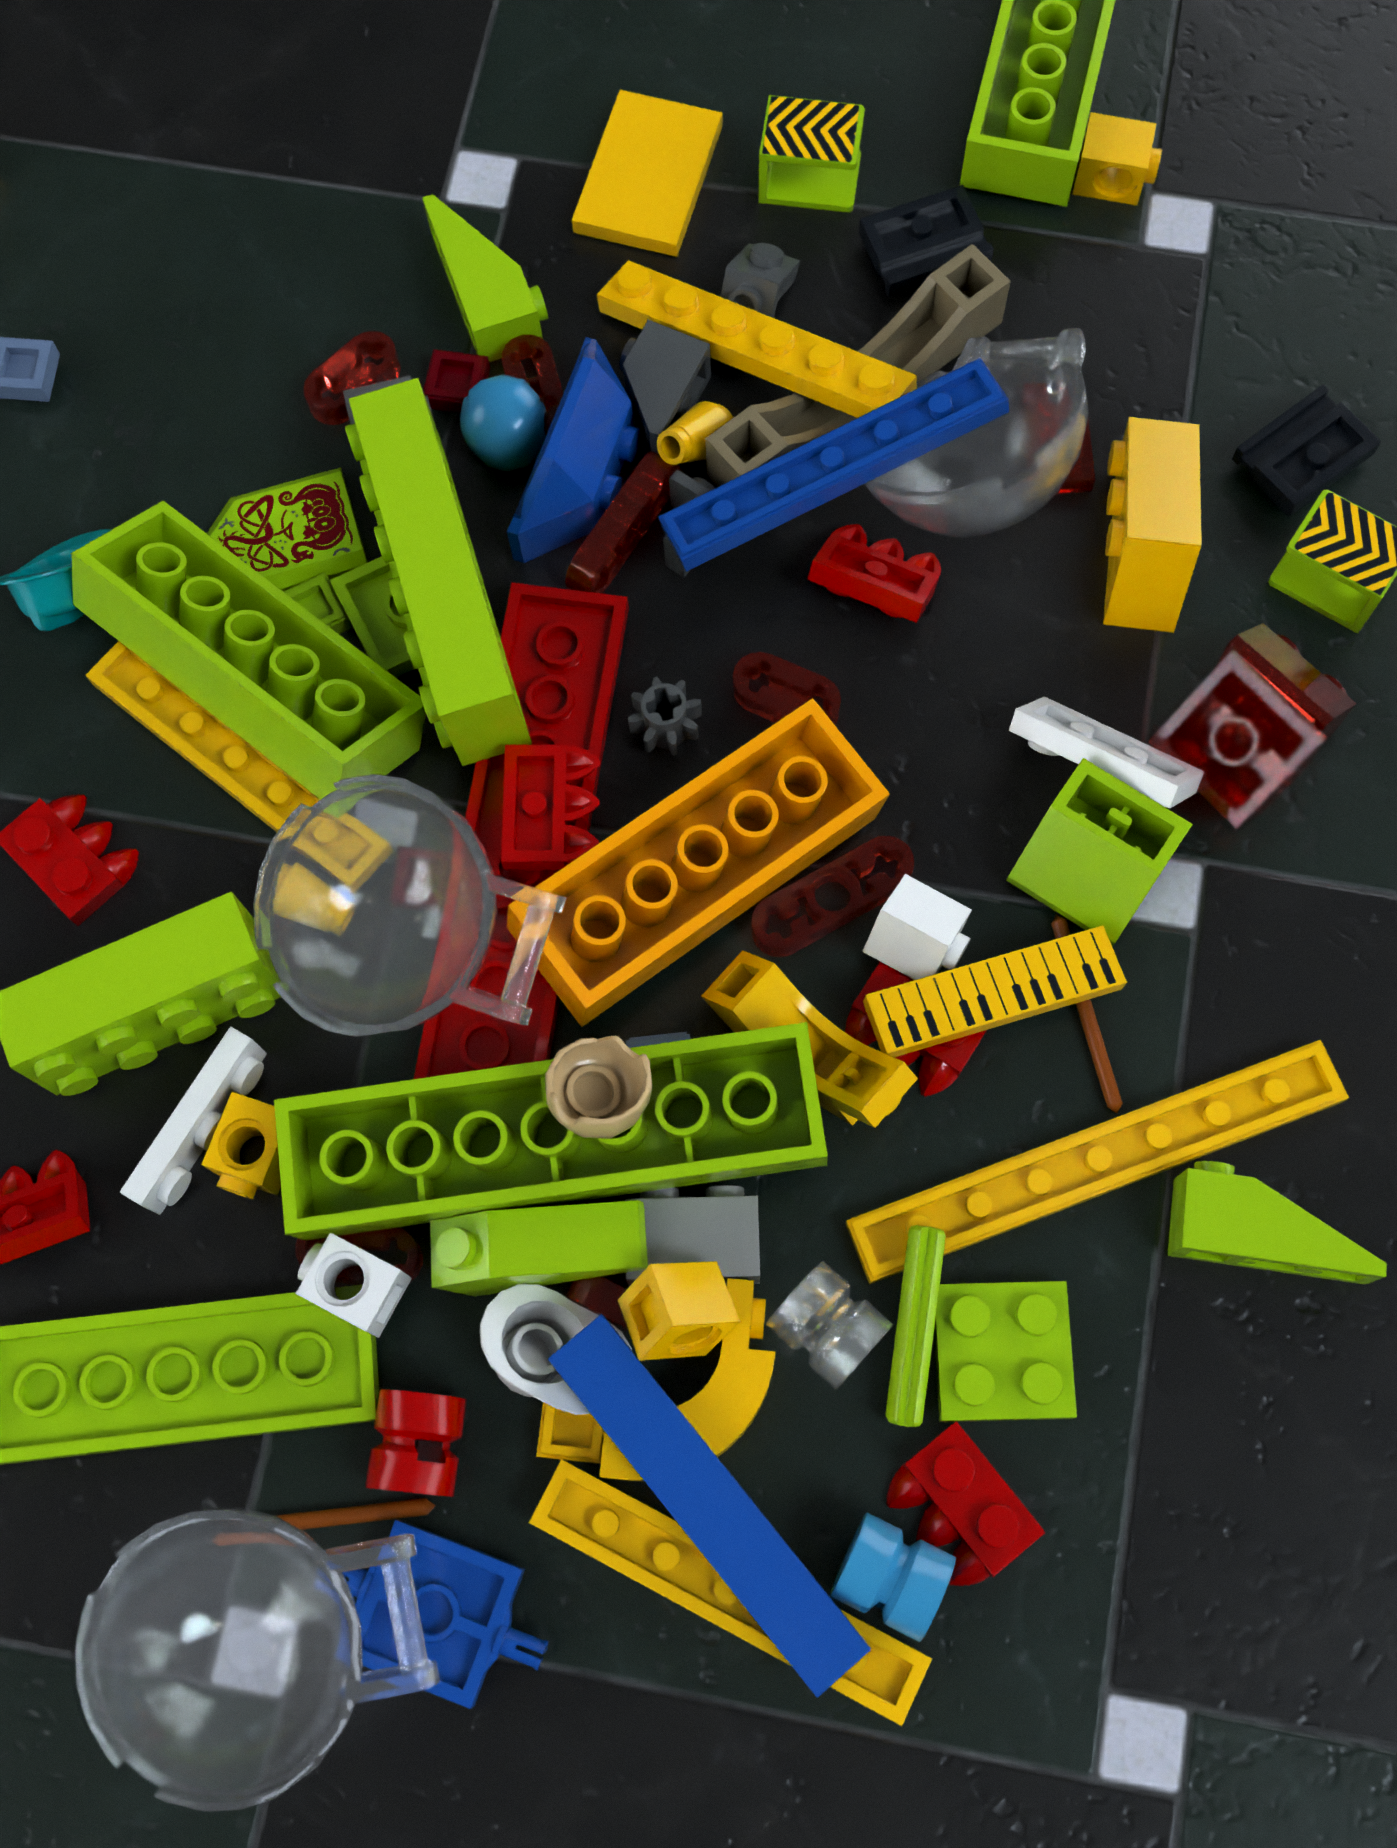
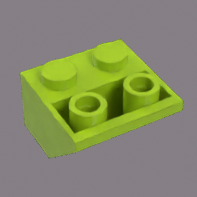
M1083 758L1049 807L1006 881L1085 930L1103 925L1113 947L1193 824Z

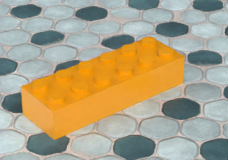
M812 698L509 904L507 929L580 1026L583 1027L875 820L890 793Z

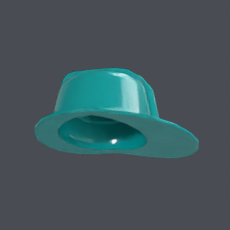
M112 529L88 532L53 546L17 571L1 576L0 585L7 586L21 612L25 616L30 617L33 624L40 631H51L72 623L83 616L84 613L73 605L71 553Z

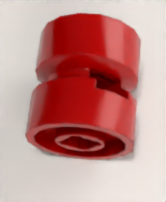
M380 1389L374 1428L383 1435V1440L381 1444L371 1448L365 1488L454 1497L459 1458L450 1451V1446L452 1442L462 1438L467 1399L431 1393ZM416 1440H418V1447H417V1448L415 1447V1441H416Z

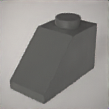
M648 319L638 338H630L626 343L620 358L619 368L624 372L626 393L632 402L633 415L653 463L663 466L665 461L657 451V438L662 431L671 426L698 402L711 378L710 344Z

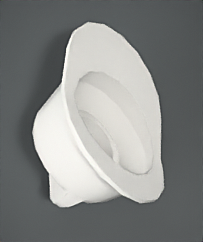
M518 1284L501 1291L487 1305L480 1323L481 1348L489 1365L496 1371L498 1378L511 1391L526 1397H535L553 1408L574 1415L591 1414L549 1362L548 1358L599 1315L567 1299L560 1293L539 1284ZM610 1323L632 1350L622 1331Z

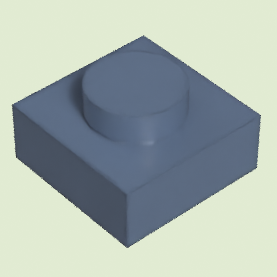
M0 337L1 399L50 401L60 353L52 340Z

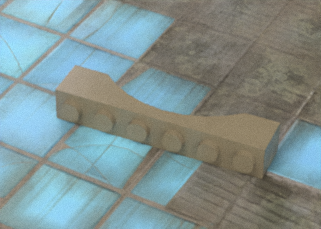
M971 244L931 273L892 320L858 352L917 375V385H919L1002 323L1011 281ZM793 393L768 403L750 405L705 438L707 476L719 487L857 418L798 393Z

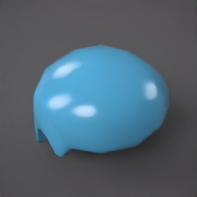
M504 374L483 379L469 390L468 396L463 399L460 413L461 432L469 449L488 468L505 472L514 471L529 466L539 455L546 438L544 431L546 408L540 401L539 395L524 379Z

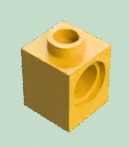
M1090 112L1072 195L1137 206L1143 184H1154L1159 168L1162 149L1152 148L1157 123Z
M231 1092L201 1164L220 1176L216 1185L218 1188L252 1200L257 1189L276 1196L278 1195L281 1188L275 1107L273 1105ZM263 1136L265 1148L261 1157L251 1164L242 1165L240 1162V1150L243 1144L252 1137Z
M717 1261L650 1264L618 1299L639 1361L706 1356L740 1322L734 1307L733 1298L727 1289Z

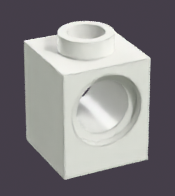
M330 1233L323 1245L316 1243L305 1256L298 1271V1279L302 1283L295 1294L379 1338L412 1278L400 1269ZM360 1266L364 1274L361 1290L350 1299L339 1300L335 1293L337 1276L347 1267Z

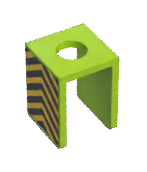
M769 95L759 152V203L852 212L861 160V151L859 149L865 113L864 106L860 104Z
M1323 490L1286 548L1287 551L1271 574L1268 583L1275 589L1358 634L1397 576V526L1330 490Z

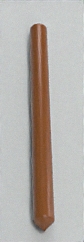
M1056 914L1051 923L1055 939L1071 935L1066 919ZM1091 999L1075 1003L1106 1106L1118 1114L1123 1102Z
M427 1498L222 1521L218 1522L210 1532L218 1539L417 1517L428 1515L436 1505Z

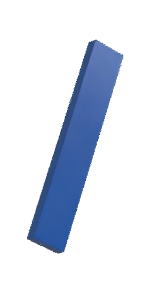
M978 358L658 516L662 529L687 572L1009 413V399L983 360Z
M600 1314L548 1358L549 1362L817 1698L871 1650L868 1643L642 1362L638 1360V1357L603 1314Z

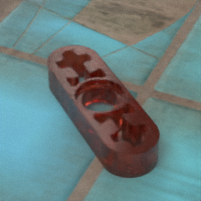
M654 451L644 456L574 555L566 573V587L578 591L602 594L605 592L669 500V478L676 470L680 471L678 464L670 465L666 463Z
M893 836L873 838L765 898L756 906L752 915V938L756 946L765 954L773 957L789 956L886 902L905 874L912 877L914 856L911 849L905 842ZM881 855L886 862L896 859L899 863L896 867L895 878L890 879L885 872L872 876L866 881L865 890L869 894L862 895L858 879L874 870L875 857ZM852 868H855V869H856L858 879H857V877L850 871V869H852ZM827 882L840 883L849 891L851 900L841 910H825L815 899L814 894L818 887ZM802 897L808 915L816 923L809 925L807 915L805 914L790 924V937L783 939L778 932L767 935L765 931L769 928V916L776 914L779 919L787 920L798 914L800 903L796 899Z

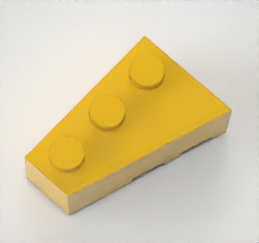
M1128 417L1123 440L1112 441L1108 458L1107 475L1116 476V478L1111 480L1106 514L1112 515V519L1108 528L1105 554L1109 556L1103 625L1174 633L1202 546L1199 424Z

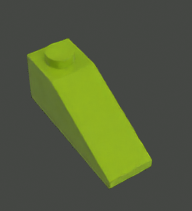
M431 194L422 197L431 235L476 354L488 356L489 362L544 345L540 321L548 319V313L539 286L536 285L529 288L519 264L435 195Z
M1198 1161L1194 1163V1169L1187 1168L1173 1180L1168 1256L1364 1285L1386 1277V1262L1257 1178L1235 1175V1167L1231 1164L1216 1161Z
M639 1200L489 1210L430 1221L432 1288L475 1297L500 1293L518 1284H539L545 1286L645 1270L648 1267L644 1202Z

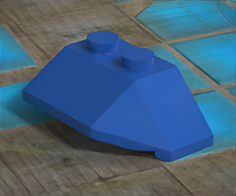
M588 337L584 339L580 354L529 480L506 531L513 560L526 563L598 530L605 509L613 511L618 502L622 484L619 474L624 461L631 463L637 453L640 429L634 427L632 402L596 339Z

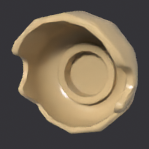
M616 1035L600 1039H579L557 1052L545 1074L548 1108L561 1125L580 1137L612 1138L633 1127L649 1103L652 1091L650 1061L646 1054H636Z

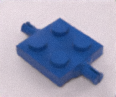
M395 1520L383 1553L369 1570L337 1559L333 1555L325 1566V1569L346 1576L349 1580L330 1572H324L321 1576L320 1585H326L357 1598L355 1624L342 1655L344 1659L469 1709L475 1706L487 1671L500 1655L530 1666L536 1671L541 1666L544 1657L524 1650L519 1645L543 1655L547 1650L549 1641L511 1627L512 1604L525 1571L523 1567L402 1520Z

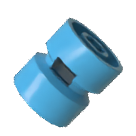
M866 1512L844 1556L829 1596L862 1613H866L874 1606L880 1608L883 1624L920 1642L928 1631L944 1597L953 1573L956 1557L921 1539L908 1546L904 1544L901 1529Z

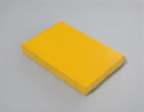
M619 90L571 220L573 233L678 257L723 127V113Z

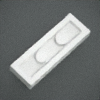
M1045 696L1016 708L1009 728L1010 732L1027 739L1028 745L1033 750L1050 756L1060 755L1077 764L1084 758L1160 805L1172 808L1196 794L1204 771Z
M230 1026L120 1190L121 1194L158 1215H161L167 1205H174L184 1195L192 1179V1173L189 1171L202 1151L208 1149L231 1092L244 1096L247 1095L256 1086L263 1073L264 1064L262 1061L267 1053L253 1039Z

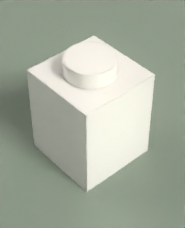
M905 874L880 910L862 952L913 980L938 974L942 966L949 970L955 969L971 939L962 934L961 931L972 909Z

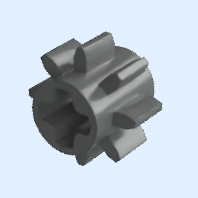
M654 677L652 687L644 695L638 692L631 694L632 706L638 713L628 717L629 731L634 734L645 732L644 747L646 752H651L656 746L662 749H669L670 753L674 756L677 755L678 745L685 738L697 741L699 738L698 725L692 719L702 715V704L700 699L686 701V685L684 680H680L676 685L661 683L658 677ZM668 712L671 719L662 721L659 713Z

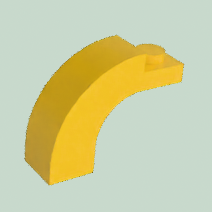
M744 950L739 953L701 995L734 1033L807 1022L820 1106L852 1126L860 1120L876 1128L885 1116L897 1108L903 1095L918 1079L905 1062L859 1042L834 1025L796 989L775 963Z
M727 1278V1289L733 1298L734 1307L740 1322L722 1339L718 1365L709 1382L697 1395L677 1406L717 1457L727 1451L753 1422L765 1399L773 1373L776 1351L749 1349L750 1338L763 1339L766 1299L753 1298V1280ZM604 1431L599 1477L626 1481H644Z

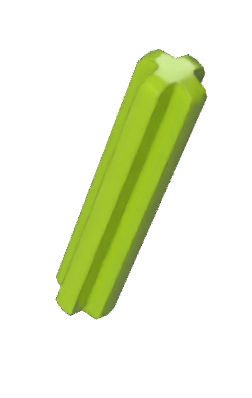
M915 1225L911 1226L908 1232L885 1413L888 1422L905 1427H918L923 1422L946 1239L945 1232L935 1227Z

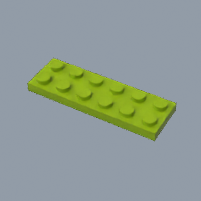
M363 1284L336 1287L335 1293L339 1300H347L357 1295ZM296 1292L0 1326V1465L375 1421L379 1398L376 1336L295 1294Z

